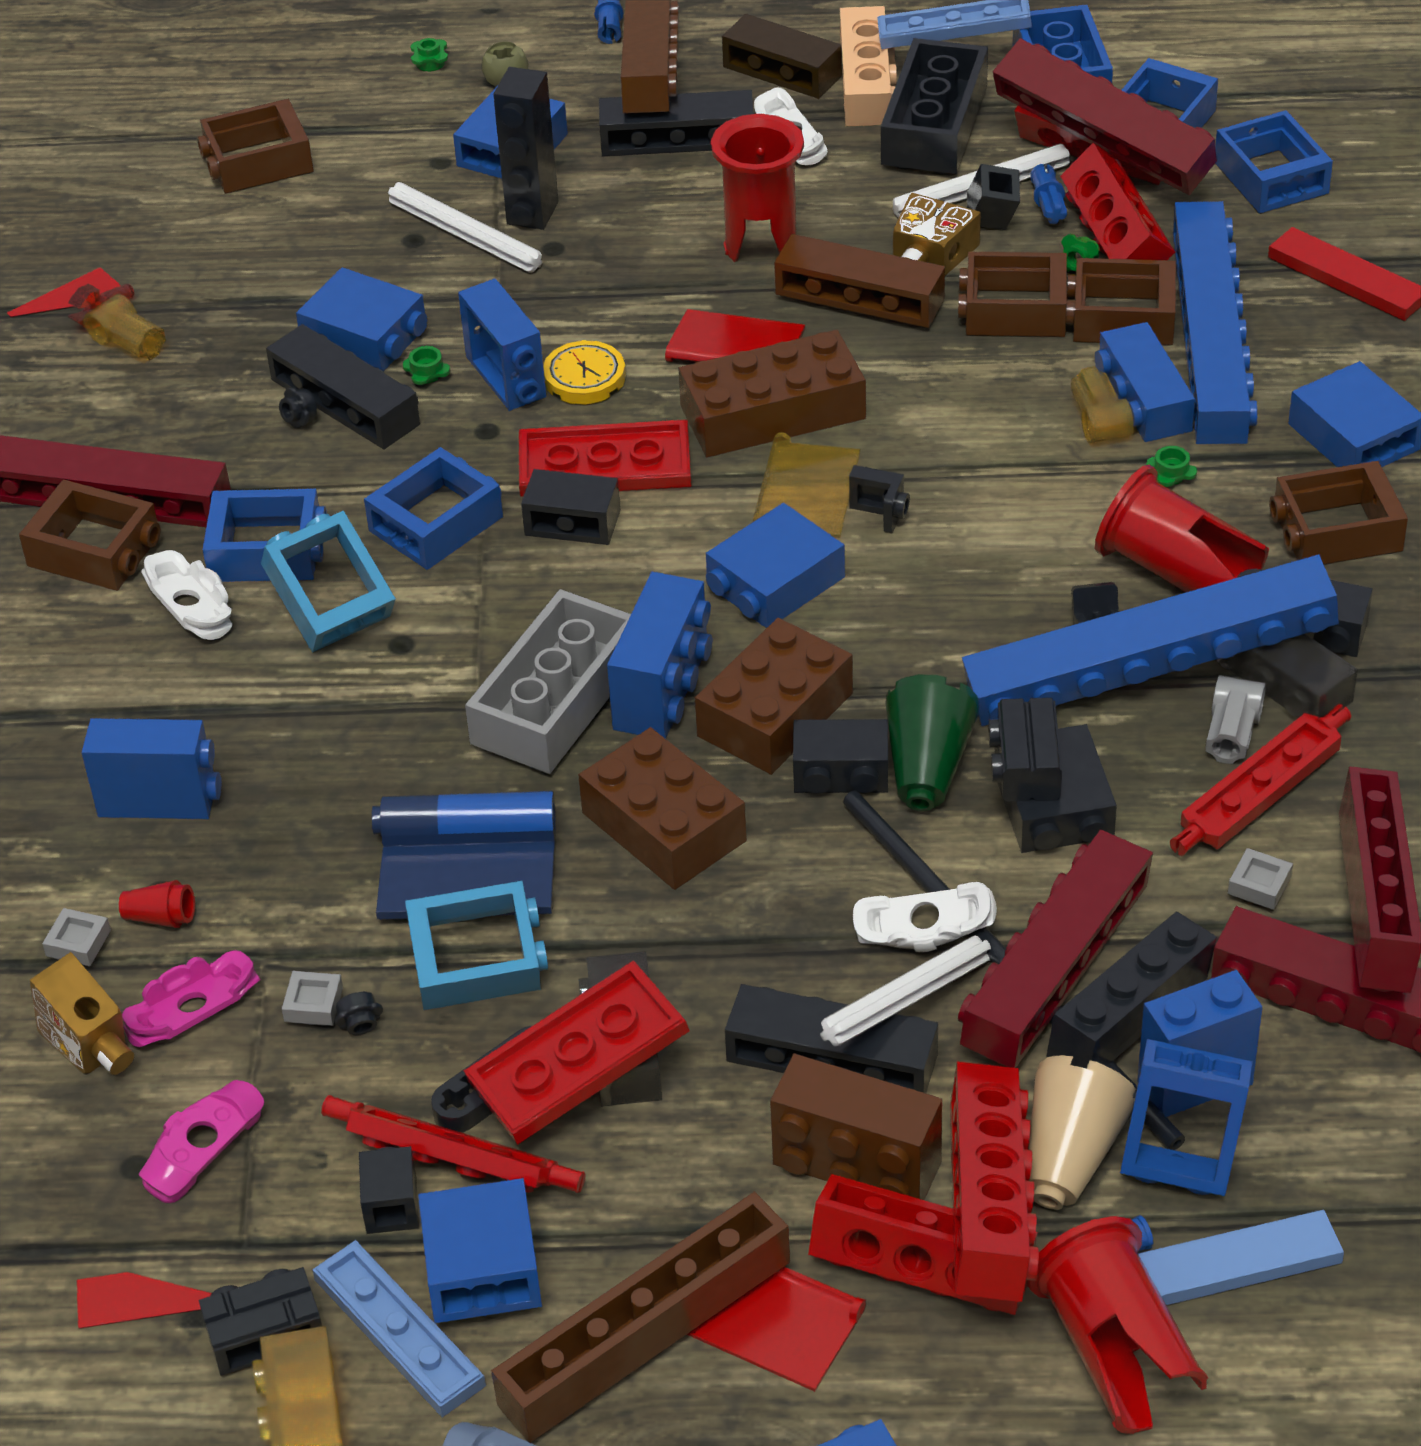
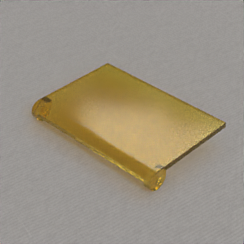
M783 432L777 433L773 440L752 522L784 502L831 536L840 538L849 503V474L853 465L858 464L860 449L791 443V438L788 434Z

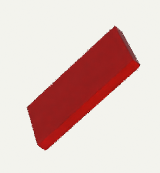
M688 420L519 429L520 497H524L533 469L618 478L619 491L691 487Z
M633 960L465 1069L464 1073L468 1082L518 1145L690 1030L686 1020Z

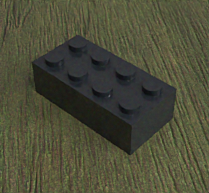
M913 38L881 124V165L895 166L899 169L928 170L940 174H957L987 87L988 46Z

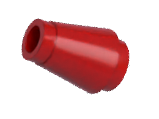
M178 880L131 891H123L119 897V913L123 920L179 928L182 923H190L194 917V892L190 885H182Z

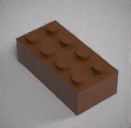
M838 329L678 367L681 408L706 458L866 419V379Z

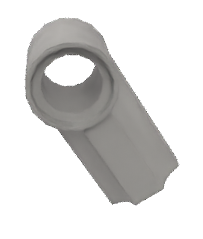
M1218 676L1212 704L1213 718L1206 741V752L1211 753L1217 762L1233 764L1238 759L1246 758L1254 724H1259L1266 683Z

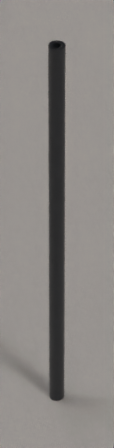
M851 791L845 796L843 804L927 893L951 890L858 791ZM987 927L967 934L969 938L975 935L978 936L982 942L987 940L991 946V949L987 950L990 960L1000 964L1005 957L1006 947ZM1053 1016L1052 1019L1049 1021V1023H1050L1051 1025H1052V1023H1053V1018H1054V1016ZM1112 1061L1107 1067L1120 1073L1133 1084L1136 1089L1133 1096L1135 1098L1137 1085ZM1149 1099L1144 1124L1167 1149L1177 1150L1184 1143L1185 1136Z

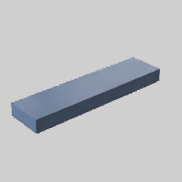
M985 0L877 17L881 49L911 45L913 38L942 41L1032 27L1028 0Z
M1320 1210L1138 1253L1165 1304L1170 1305L1340 1264L1343 1262L1344 1251L1325 1210Z
M356 1240L312 1269L314 1279L442 1418L486 1387L485 1377L478 1368Z

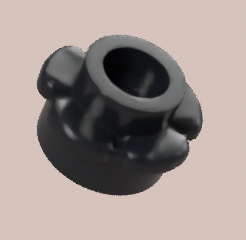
M294 387L284 391L285 397L279 402V411L284 421L290 423L294 428H301V426H306L309 421L315 419L317 406L310 391L304 388L296 390Z
M363 991L349 994L340 999L335 1005L338 1014L335 1017V1024L341 1030H348V1033L351 1035L368 1033L376 1028L377 1021L383 1013V1007L381 1004L376 1003L371 992Z

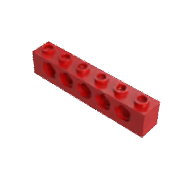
M959 1061L956 1063L950 1100L955 1295L1022 1302L1026 1280L1035 1281L1037 1276L1039 1249L1033 1246L1037 1217L1036 1214L1031 1213L1034 1201V1181H1029L1032 1169V1150H1027L1030 1138V1120L1026 1119L1028 1090L1020 1089L1019 1068Z

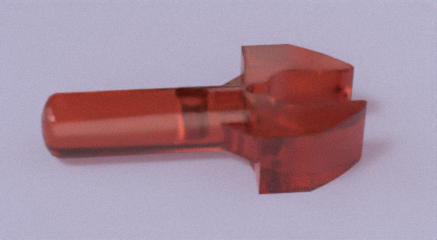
M90 284L81 286L72 295L68 303L78 309L83 308V310L68 315V318L88 329L99 326L100 312L132 299L135 294L134 289L130 284H124L100 294V290Z

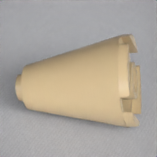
M1065 1055L1047 1057L1039 1063L1035 1074L1029 1150H1032V1169L1029 1181H1034V1201L1043 1207L1054 1210L1062 1209L1063 1205L1067 1206L1076 1203L1132 1115L1135 1102L1133 1096L1136 1090L1133 1084L1124 1076L1103 1064L1090 1060L1087 1069L1072 1066L1070 1064L1073 1056Z

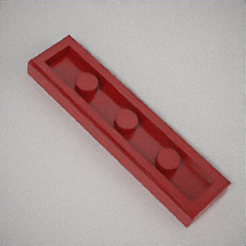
M1291 227L1269 246L1268 258L1403 321L1421 307V285L1294 227Z

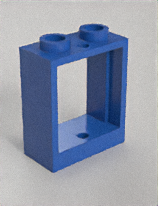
M1150 58L1145 61L1122 88V91L1128 94L1135 93L1146 102L1149 100L1185 111L1179 120L1194 128H1202L1216 111L1218 78ZM1174 80L1179 81L1180 85H1177Z
M1287 110L1217 130L1215 146L1217 162L1215 164L1259 214L1329 193L1333 160ZM1280 150L1290 163L1259 171L1249 158Z
M496 278L459 291L466 357L506 408L511 411L545 398L546 388L540 331Z
M441 447L364 498L369 532L426 570L503 518L500 485L492 477L483 475L469 466L465 460L455 457ZM444 485L465 498L429 524L408 511Z
M317 490L213 491L203 544L206 568L217 573L222 582L270 581L261 565L264 547L268 541L233 542L235 527L300 526V530L306 528L307 523L313 518L327 514L326 506H319ZM323 543L286 559L297 580L314 579L316 562L323 561Z
M1147 1039L1120 1173L1133 1176L1137 1180L1146 1183L1162 1182L1185 1187L1196 1194L1206 1195L1212 1193L1225 1196L1248 1095L1253 1061ZM1152 1086L1230 1102L1218 1160L1140 1143Z

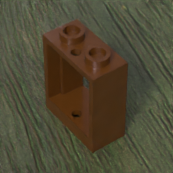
M289 98L200 120L203 135L197 136L199 151L202 159L207 161L211 179L219 180L224 193L314 172L309 139ZM277 139H282L283 141L280 144L224 157L222 154Z
M968 252V268H960L959 293L967 294H959L958 318H966V335L1065 337L1067 253ZM978 290L1049 291V300L977 299Z
M1077 258L1076 274H1068L1067 299H1075L1067 300L1066 325H1074L1073 342L1100 343V332L1148 322L1161 345H1173L1176 306V261ZM1086 297L1157 299V308L1085 306Z
M1379 461L1277 477L1275 496H1271L1269 500L1270 513L1273 521L1280 523L1283 529L1286 549L1289 552H1294L1297 561L1319 554L1323 564L1403 551L1408 517ZM1361 503L1369 520L1309 530L1301 513Z
M62 480L19 533L28 567L118 591L126 579L135 573L139 562L149 549L157 544L161 528L157 522L154 503ZM82 519L121 530L107 549L67 539Z

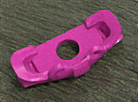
M238 950L226 952L211 964L202 957H194L187 964L175 966L161 974L158 979L146 984L142 991L144 1001L126 1008L122 1013L126 1036L129 1042L136 1047H143L159 1040L171 1039L237 1002L261 979L255 972L251 959ZM203 998L206 1000L205 1005L196 1011L183 1012L179 1010L180 1006L189 999Z
M234 1080L193 1103L182 1112L177 1111L170 1116L163 1126L164 1131L151 1151L149 1159L139 1172L144 1188L164 1203H174L182 1198L196 1183L197 1176L244 1129L249 1130L259 1120L261 1109L264 1106V1098L260 1092L248 1082ZM206 1125L213 1128L218 1135L216 1141L205 1148L191 1145L187 1140V1135L196 1126Z

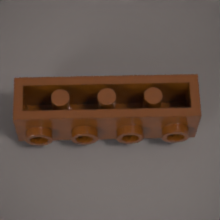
M791 234L774 262L776 295L929 328L945 299V266L796 234Z

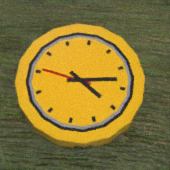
M582 340L567 343L553 350L545 359L543 365L547 391L552 395L553 392L560 395L562 401L570 404L587 405L602 402L610 397L611 391L616 388L619 391L623 387L626 377L625 362L622 354L613 346L599 341Z

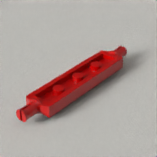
M1337 704L1324 717H1317L1307 713L1301 715L1182 811L1180 825L1185 829L1170 839L1171 849L1175 853L1178 851L1179 856H1184L1197 843L1205 842L1218 850L1340 750L1342 736L1337 729L1351 720L1349 709L1346 706L1343 709L1342 704Z
M328 1095L322 1105V1116L347 1122L346 1131L363 1135L362 1143L375 1148L392 1147V1145L399 1147L411 1146L414 1160L436 1164L441 1159L457 1164L455 1170L466 1176L485 1178L486 1174H491L504 1178V1181L524 1178L525 1191L527 1193L533 1192L534 1188L543 1185L550 1186L551 1184L580 1193L585 1183L586 1173L584 1171L581 1172L558 1165L557 1161L375 1106L364 1105L361 1102L352 1103L335 1098L332 1095Z

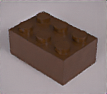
M777 618L695 697L697 737L772 775L793 754L794 720H827L853 694V655L795 625Z
M651 727L578 774L582 813L674 890L747 841L745 802Z
M793 1054L770 1100L773 1165L780 1166L793 1174H805L824 1181H828L831 1174L925 1200L941 1165L942 1098Z

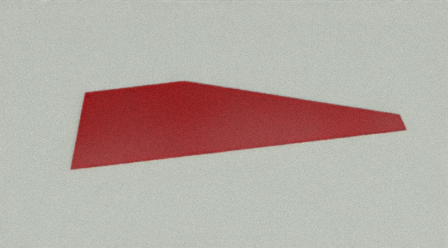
M99 267L7 312L10 317L91 304L123 287Z
M130 1272L77 1279L78 1328L201 1310L198 1300L209 1297L212 1293Z

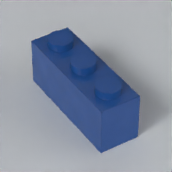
M1148 322L1100 332V348L1095 352L1097 371L1100 375H1105L1113 398L1115 401L1122 403L1129 425L1136 427L1144 442L1192 432L1195 398Z

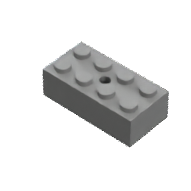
M560 589L466 703L470 744L550 774L609 699L607 664L631 614Z

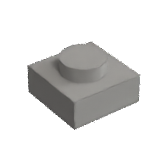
M1247 848L1229 880L1228 894L1274 910L1292 877L1293 863Z
M63 908L42 943L45 955L61 959L71 952L82 965L91 966L111 931L108 918Z
M292 971L282 1006L284 1022L333 1026L337 1013L335 1005L340 1000L343 990L341 974Z

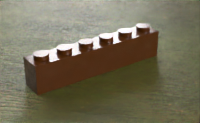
M625 1L621 64L623 113L669 111L670 97H677L678 1Z
M754 1191L492 1369L491 1374L497 1406L524 1438L531 1443L789 1264V1226Z

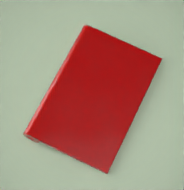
M687 309L666 347L665 360L673 362L674 358L698 362L707 361L741 351H749L779 342H787L801 338L805 325Z
M783 1267L686 1335L815 1392L862 1316L866 1307V1300L860 1297L856 1298L787 1267Z

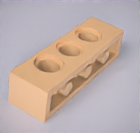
M885 6L840 8L845 127L881 125L897 84L895 47L881 49L877 17L885 15Z

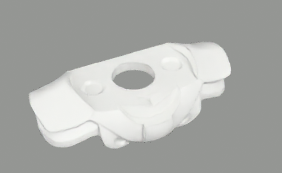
M779 87L773 88L755 99L754 109L756 114L780 116L802 128L804 149L800 158L796 160L797 163L813 165L825 157L827 147L824 144L823 136L814 130L797 109L794 100L784 89Z
M166 550L145 557L144 569H142L141 573L150 590L185 629L207 640L219 639L231 629L232 623L229 617H231L232 610L227 606L228 594L217 573L205 568L200 560L189 564L182 554L173 550ZM180 595H192L199 601L194 605L183 606L177 604L174 599Z
M971 882L958 885L957 889L895 898H888L886 896L862 898L854 905L853 922L860 943L915 949L916 952H928L937 949L936 946L954 941L978 929L992 925L996 918L997 907L993 893L986 885L980 882ZM922 905H932L939 911L937 922L927 929H920L912 924L913 912Z

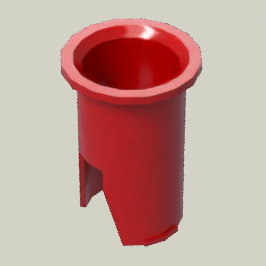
M768 114L742 115L726 121L715 130L711 139L713 157L722 165L725 221L724 250L725 255H728L734 263L738 261L746 232V220H770L771 233L779 253L791 234L797 235L795 161L800 158L804 149L802 131L792 121Z
M1149 464L1140 467L1121 487L1110 504L1095 538L1094 549L1101 556L1104 557L1113 552H1118L1185 593L1235 579L1241 572L1248 569H1263L1269 552V548L1158 483V472L1155 467Z
M1110 1216L1093 1219L1073 1227L1050 1241L1039 1252L1035 1281L1026 1280L1030 1291L1039 1298L1051 1300L1114 1421L1112 1422L1114 1428L1120 1433L1134 1434L1153 1428L1144 1374L1134 1355L1135 1351L1141 1349L1169 1379L1188 1376L1192 1378L1201 1390L1207 1389V1379L1209 1377L1197 1363L1138 1255V1251L1142 1246V1231L1139 1226L1130 1218Z

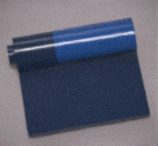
M554 791L382 796L381 805L372 807L373 834H381L383 844L376 906L377 919L408 918L406 900L523 881L526 899L535 897L538 914H552L556 836ZM515 912L506 913V914H500V915H494V916L515 915Z

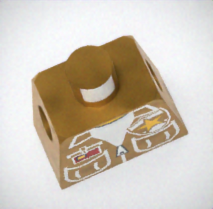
M911 193L894 227L893 255L945 266V275H947L968 256V252H973L980 245L981 212Z
M71 952L30 979L37 1031L79 1071L85 1074L91 1073L103 1065L112 1075L123 1072L132 1063L134 1053L125 1044L123 1019L119 1007Z

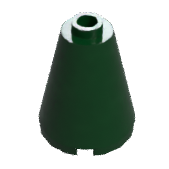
M918 674L901 678L896 682L895 689L892 692L889 689L886 694L885 705L897 795L909 808L916 811H929L944 802L979 714L978 696L969 686L960 682L959 690L946 685L947 677L939 675Z

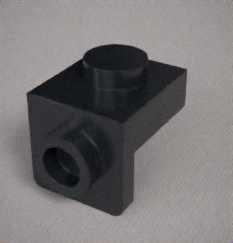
M853 465L849 474V508L883 515V531L893 533L899 518H906L910 504V494L904 493V474Z
M1114 582L1077 585L1071 589L1073 625L1120 612L1118 606V587Z

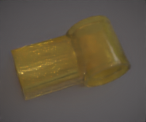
M121 294L113 295L83 317L86 330L98 344L104 346L113 341L140 358L144 357L149 361L160 354L161 347L166 341L164 329L138 315L133 304Z
M1096 366L1083 368L1076 377L1071 379V391L1081 410L1082 428L1088 443L1123 438L1133 434V416L1129 402L1125 398L1118 399L1105 372L1099 371Z

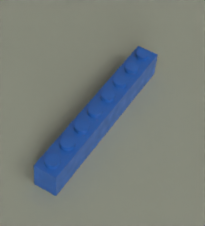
M1223 201L1175 202L1172 235L1189 387L1195 398L1193 422L1196 444H1247L1249 426L1257 425V401H1249V398H1253L1254 379L1253 373H1246L1250 368L1249 346H1242V344H1246L1247 329L1246 320L1239 319L1243 315L1242 293H1235L1239 292L1240 275L1239 268H1232L1236 265V243L1232 242L1233 221L1232 218H1225Z
M1318 554L964 656L962 661L967 685L978 696V718L981 726H986L989 719H997L998 703L1001 699H1024L1025 702H1028L1030 698H1052L1057 706L1083 697L1097 696L1104 691L1128 684L1142 683L1149 678L1170 672L1184 671L1194 665L1215 659L1229 658L1237 653L1260 646L1274 645L1282 640L1309 632L1322 631L1327 627L1339 624L1337 594Z

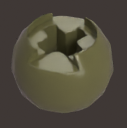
M498 42L486 50L482 58L481 67L487 82L497 87L508 67L528 69L529 64L522 48L512 42Z

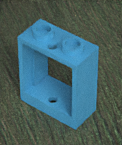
M344 510L332 516L329 514L319 515L309 521L306 528L292 534L289 531L281 532L272 537L265 545L261 565L312 653L391 616L396 598ZM337 537L367 588L368 593L318 616L286 559Z
M523 881L405 901L423 1010L541 990L540 971L548 970V962L544 941L534 942L532 928L540 926L535 897L526 899ZM515 912L523 959L438 973L430 931L431 926Z

